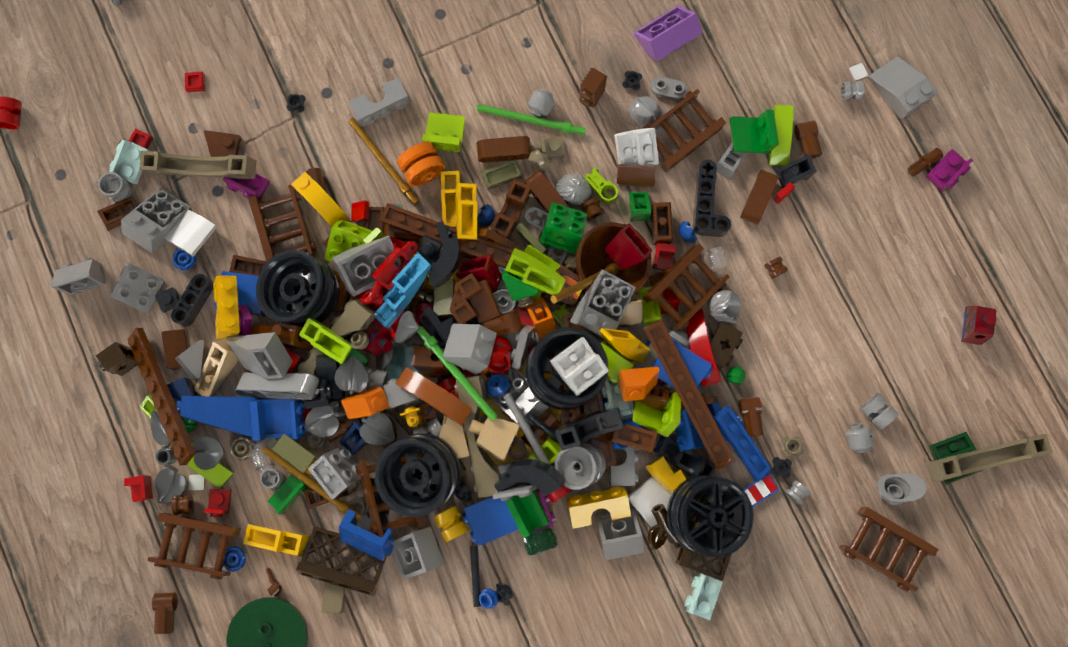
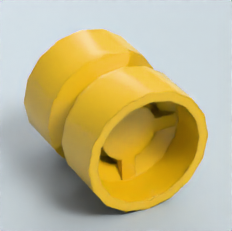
M457 506L434 517L438 528H442L441 534L446 543L469 531L465 522L459 519L461 514Z

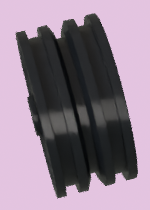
M296 249L282 251L273 256L261 270L256 285L257 302L266 316L280 323L304 327L308 318L322 323L333 311L339 293L338 280L333 269L323 261Z
M573 327L553 330L545 335L529 354L525 368L527 384L533 395L546 406L559 410L577 408L594 397L604 386L608 372L580 394L576 395L550 362L552 359H549L547 356L548 353H551L552 358H555L577 340L585 338L593 352L600 356L608 369V359L602 345L588 332ZM544 373L550 374L551 378H545ZM560 385H562L565 392H560Z
M430 433L413 434L391 444L382 452L375 468V483L380 497L393 511L407 517L427 515L448 502L456 493L461 479L460 462L453 448L444 439ZM402 457L406 458V463L401 462ZM437 463L439 464L440 469H434L433 466ZM414 492H418L420 496H415Z
M697 475L684 480L673 491L667 506V522L671 534L683 547L710 557H724L736 552L748 539L753 526V508L747 493L737 483L724 478ZM703 495L704 499L698 501L699 496ZM705 533V535H704L703 538H701V537L699 536V535Z

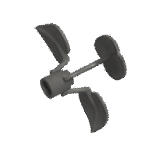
M407 311L400 318L395 341H391V350L388 352L382 351L379 356H376L375 363L377 369L383 370L390 363L395 344L410 346L412 343L421 347L424 345L423 339L417 333L420 327L416 323L412 312Z
M351 356L337 369L335 383L343 391L350 390L349 393L352 396L355 395L353 391L362 392L365 390L368 384V374L362 362L356 356ZM331 405L313 408L305 420L306 431L321 437L333 435L339 427V420L335 416L345 411L342 407L335 413ZM378 412L369 416L367 420L365 417H361L365 424L361 426L359 433L364 441L373 445H385L395 440L393 424L386 414Z
M155 410L151 413L152 435L158 444L165 445L157 451L155 458L157 463L168 467L157 474L155 486L158 503H167L172 501L173 496H181L184 493L187 482L185 476L177 474L178 469L171 465L177 461V458L174 456L173 449L169 448L171 446L170 441L167 439V434L160 422L158 412ZM200 437L193 442L196 452L194 463L202 470L214 468L224 455L223 446L212 437Z

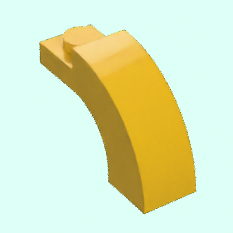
M306 172L291 184L331 227L339 219L350 220L336 202Z

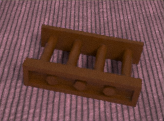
M698 89L693 93L689 91L683 96V100L652 125L649 126L647 124L642 128H654L656 130L661 126L677 144L679 151L673 154L656 137L657 150L664 157L663 160L665 162L662 168L666 173L723 129L726 124L722 117L717 121L712 119L697 102L696 98L700 93ZM690 104L707 124V129L703 132L701 130L698 131L681 111ZM674 115L693 135V140L689 143L684 142L667 122Z
M288 185L290 194L264 202L260 201L256 196L248 197L266 262L278 254V252L275 253L273 247L276 246V243L302 235L305 246L295 249L304 251L316 258L314 252H317L315 242L310 239L299 202L302 200V197L292 185ZM293 201L295 211L270 219L265 218L264 211L267 208ZM298 218L299 229L276 236L270 235L268 229L271 226Z
M700 243L692 246L642 297L646 303L651 301L658 302L674 319L676 323L670 328L672 331L685 329L690 323L688 320L716 291H721L727 285L725 282L730 278L728 274L718 278L700 258V253L704 250ZM690 263H695L713 283L707 291L688 271L689 268L687 266ZM678 275L683 276L701 296L695 303L676 285L675 278ZM666 288H670L688 308L682 317L663 297L664 294L662 292Z
M402 457L401 462L406 463V458ZM365 459L357 463L356 473L358 478H361L372 523L370 525V532L382 538L384 536L383 532H386L388 528L394 530L410 525L413 530L426 527L424 516L407 517L381 524L378 513L390 510L391 508L385 503L376 505L374 493L378 492L376 484L371 485L369 473L375 472L376 464L367 466ZM414 492V495L419 497L418 492Z
M861 507L858 514L863 516V522L849 547L847 545H840L839 548L844 551L843 555L852 560L857 558L897 582V587L903 591L908 592L911 590L917 592L918 588L910 584L923 558L927 557V555L936 556L939 549L869 507ZM876 524L881 527V532L869 555L865 557L858 553L857 550L870 525ZM893 534L898 537V544L884 568L875 563V560L888 535L891 536ZM912 545L916 548V554L902 579L892 572L906 546Z
M159 513L157 521L165 522L164 526H166L159 556L148 557L147 561L155 562L154 566L166 568L169 565L207 573L213 579H222L223 576H230L231 572L222 570L229 539H232V536H239L241 528L170 513ZM180 525L183 526L182 530H184L178 558L177 560L168 559L167 554L173 529ZM195 529L201 530L202 539L196 564L187 563L185 560L192 532ZM214 532L220 534L221 541L215 566L211 568L204 566L210 536Z

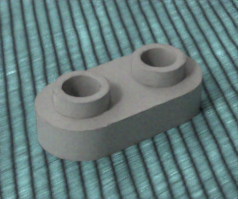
M657 77L651 84L653 95L674 101L683 100V96L688 92L687 85L684 82L665 77ZM661 83L663 87H658L657 84ZM675 88H681L682 91H676Z

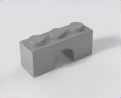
M395 78L382 85L385 96L378 103L370 102L365 94L348 101L361 127L369 126L374 120L385 118L391 112L397 109L401 110L410 103L399 78Z
M627 447L622 449L625 453L624 463L620 466H610V486H635V482L639 481V472L635 470V462H638V451H635V448Z

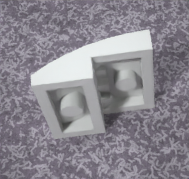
M654 128L637 129L614 135L618 164L654 166L659 164Z
M187 210L164 239L194 256L217 227L202 216Z
M580 338L550 361L576 395L580 394L609 371L600 356L593 352L585 338Z
M651 476L628 496V500L647 524L652 527L657 524L651 512L652 508L658 504H663L667 510L671 494Z

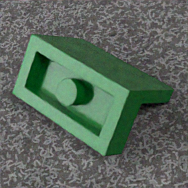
M291 474L267 502L276 509L275 512L278 515L284 514L308 486Z
M534 490L529 496L519 497V495H515L505 501L523 538L532 534L536 529L550 523Z

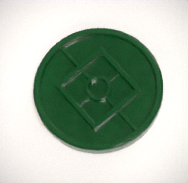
M264 597L247 603L234 615L227 631L226 644L227 647H307L308 630L302 614L294 605L284 599Z

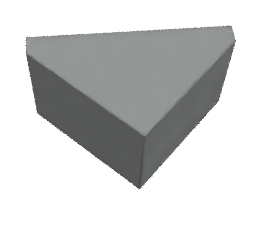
M204 340L197 341L175 358L192 380H198L201 377Z

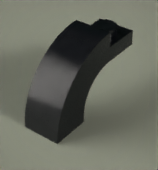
M443 221L436 223L443 244L442 254L432 264L428 272L434 289L445 284L454 275L459 265L461 254L457 236L453 237L450 226H445Z
M619 407L578 418L560 427L555 433L563 451L581 446L585 441L598 435L622 429L625 427Z
M661 435L653 450L659 457H664L668 463L692 476H712L716 469L715 464L705 457L690 450L680 452L677 442L670 437Z
M524 459L513 462L506 472L498 476L499 480L494 486L500 492L516 483L527 482L535 485L542 492L543 496H546L560 489L566 480L553 466L539 460Z

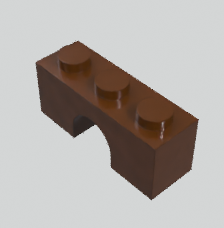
M515 179L513 180L506 194L504 206L501 212L497 213L491 225L492 228L498 230V234L510 239L531 195V186Z

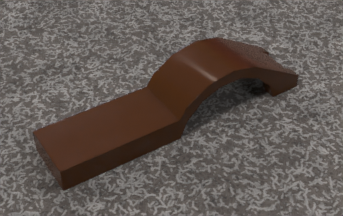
M571 408L569 410V413L572 414L570 422L588 415ZM625 424V427L622 429L604 433L593 438L653 453L658 433Z

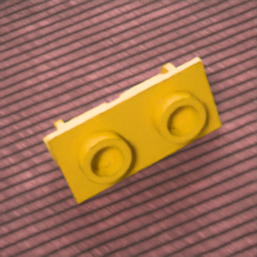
M415 406L404 409L405 413L400 414V416L406 419L407 424L414 429L421 427L423 424L420 414H423L424 411Z

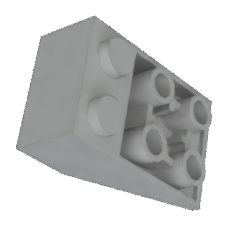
M160 187L121 219L122 233L153 254L167 241L164 237L191 207Z
M602 270L579 302L570 322L604 339L600 329H617L636 287Z
M275 332L226 338L227 343L242 366L266 379L284 378L293 363Z
M510 364L507 371L496 374H504L508 377L510 387L506 394L511 393L529 427H531L533 423L526 419V415L532 412L540 418L548 410L549 406L540 402L533 395L527 384L526 377ZM487 392V396L518 424L503 398L505 395L495 397L490 396Z

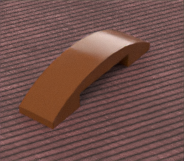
M407 367L395 383L460 426L463 425L473 410L440 386Z

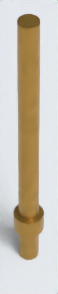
M351 118L348 123L400 187V192L407 196L411 203L416 206L420 201L412 192L411 186L404 182L358 122Z
M611 263L604 270L615 275L621 269L617 264ZM600 272L552 295L550 298L551 302L557 303L592 285Z
M267 445L263 448L262 453L335 505L339 512L346 514L348 510L356 512L357 522L360 520L362 515L352 509L348 502L342 501L337 497L332 500L320 484L305 473H302Z

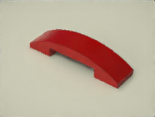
M700 309L688 320L690 323L686 329L691 351L712 363L711 368L713 370L707 379L703 378L701 381L702 386L705 387L722 382L713 354L704 310Z

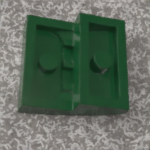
M967 432L929 446L934 460L976 450ZM983 470L944 480V482L947 485L955 481L961 480L963 478H966L968 476L979 473Z

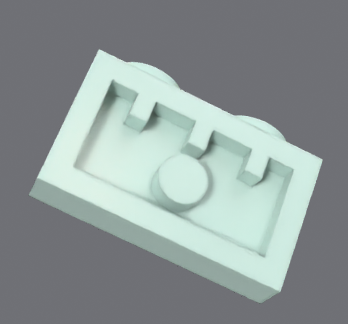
M122 139L121 143L117 146V153L110 164L109 172H115L126 181L138 184L142 170H139L141 151L151 150Z
M607 378L605 386L602 387L603 398L608 399V402L605 403V409L609 410L619 407L623 420L633 418V401H623L618 383L609 384Z
M702 573L695 576L691 585L694 588L692 595H688L685 602L686 611L710 620L723 582Z

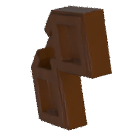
M472 273L455 284L450 312L458 324H467L477 317L467 300L483 291V288Z

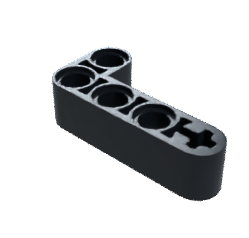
M709 159L702 161L697 171L693 230L698 235L723 237L731 228V221L726 216L713 215L717 167L715 162ZM704 168H707V169H708V172H709L707 178H705V176H706V169H704ZM701 186L709 187L710 191H703ZM699 204H706L708 206V209L704 210L700 208ZM698 222H705L707 227L701 228L698 225ZM718 223L724 224L726 229H725V230L719 229V228L717 227V224H718Z

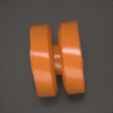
M422 142L412 146L403 152L396 161L400 170L405 173V179L411 187L421 186L434 180L445 169V164L441 157L436 156L437 150L432 142Z

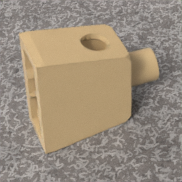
M487 418L485 424L473 419L469 431L479 435L475 444L503 462L520 425L498 418L494 421Z

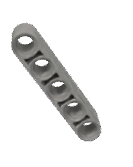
M242 373L235 392L243 397L312 400L319 379L310 374L286 373L284 378L266 379L255 373Z

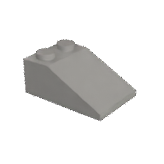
M898 56L867 77L900 120L929 102L938 93L926 76Z
M386 236L349 249L331 259L347 291L354 297L374 287L377 280L371 275L395 248L390 237ZM399 257L394 262L395 266L398 267L402 264Z

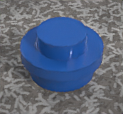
M486 588L481 592L479 602L484 608L491 609L497 606L498 596L493 589Z

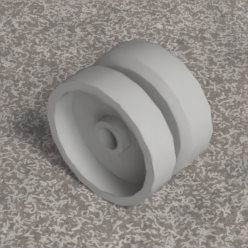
M584 442L581 446L561 450L555 460V469L565 478L564 486L570 489L581 490L599 481L605 472L606 460L603 452L595 444Z

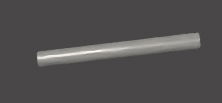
M511 393L506 394L503 398L540 461L548 464L550 461Z

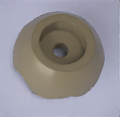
M539 150L530 153L529 164L533 169L545 171L549 168L548 166L551 162L546 154L541 153Z
M239 436L230 444L231 456L237 460H247L254 453V443L246 436Z

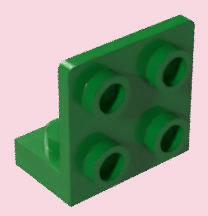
M767 109L758 118L737 116L730 118L734 152L768 154L779 145L774 110Z
M552 202L540 243L576 254L583 237L587 213Z

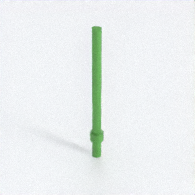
M478 104L477 107L479 112L562 130L563 133L567 134L572 132L585 135L586 128L572 125V123L566 121L561 123Z
M420 326L417 333L425 341L424 345L435 353L488 418L494 421L498 417L497 414L453 363L442 358L444 352L438 346V341Z

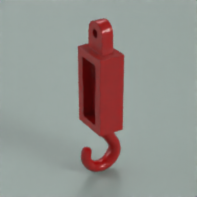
M407 242L402 249L396 247L371 275L377 281L372 290L368 289L362 295V304L367 305L373 302L383 286L388 291L394 285L392 282L394 278L412 260L411 257L418 250V245L415 242ZM402 256L404 258L402 264L399 267L395 266V260Z

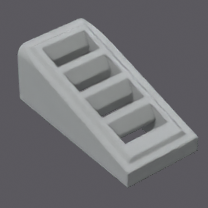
M733 141L716 165V172L727 179L731 178L747 154L734 152Z

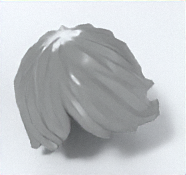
M580 174L564 175L561 180H557L556 191L566 204L571 206L582 205L589 200L592 194V187Z
M723 290L710 298V315L718 322L723 321L724 323H736L738 321L740 309L739 294L732 290Z

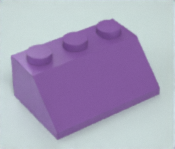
M678 5L633 34L647 55L658 61L664 59L672 51L680 49L688 41L695 40L703 32L697 14Z

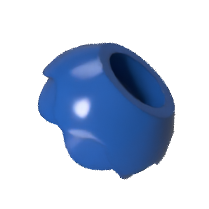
M486 204L481 207V213L477 215V224L480 227H487L493 222L495 211L492 206Z
M688 221L682 222L678 230L685 243H695L698 238L695 236V231L690 227L691 224Z
M181 248L173 254L174 266L183 271L191 269L197 260L196 254L191 256Z
M494 374L486 382V390L490 396L501 397L508 392L510 387L508 377L504 374Z
M238 546L228 547L223 566L227 571L240 570L246 563L244 550Z

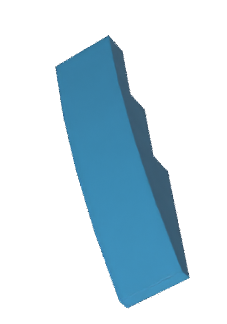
M419 253L394 278L392 282L395 285L383 297L385 302L375 312L379 322L388 329L412 300L432 266Z

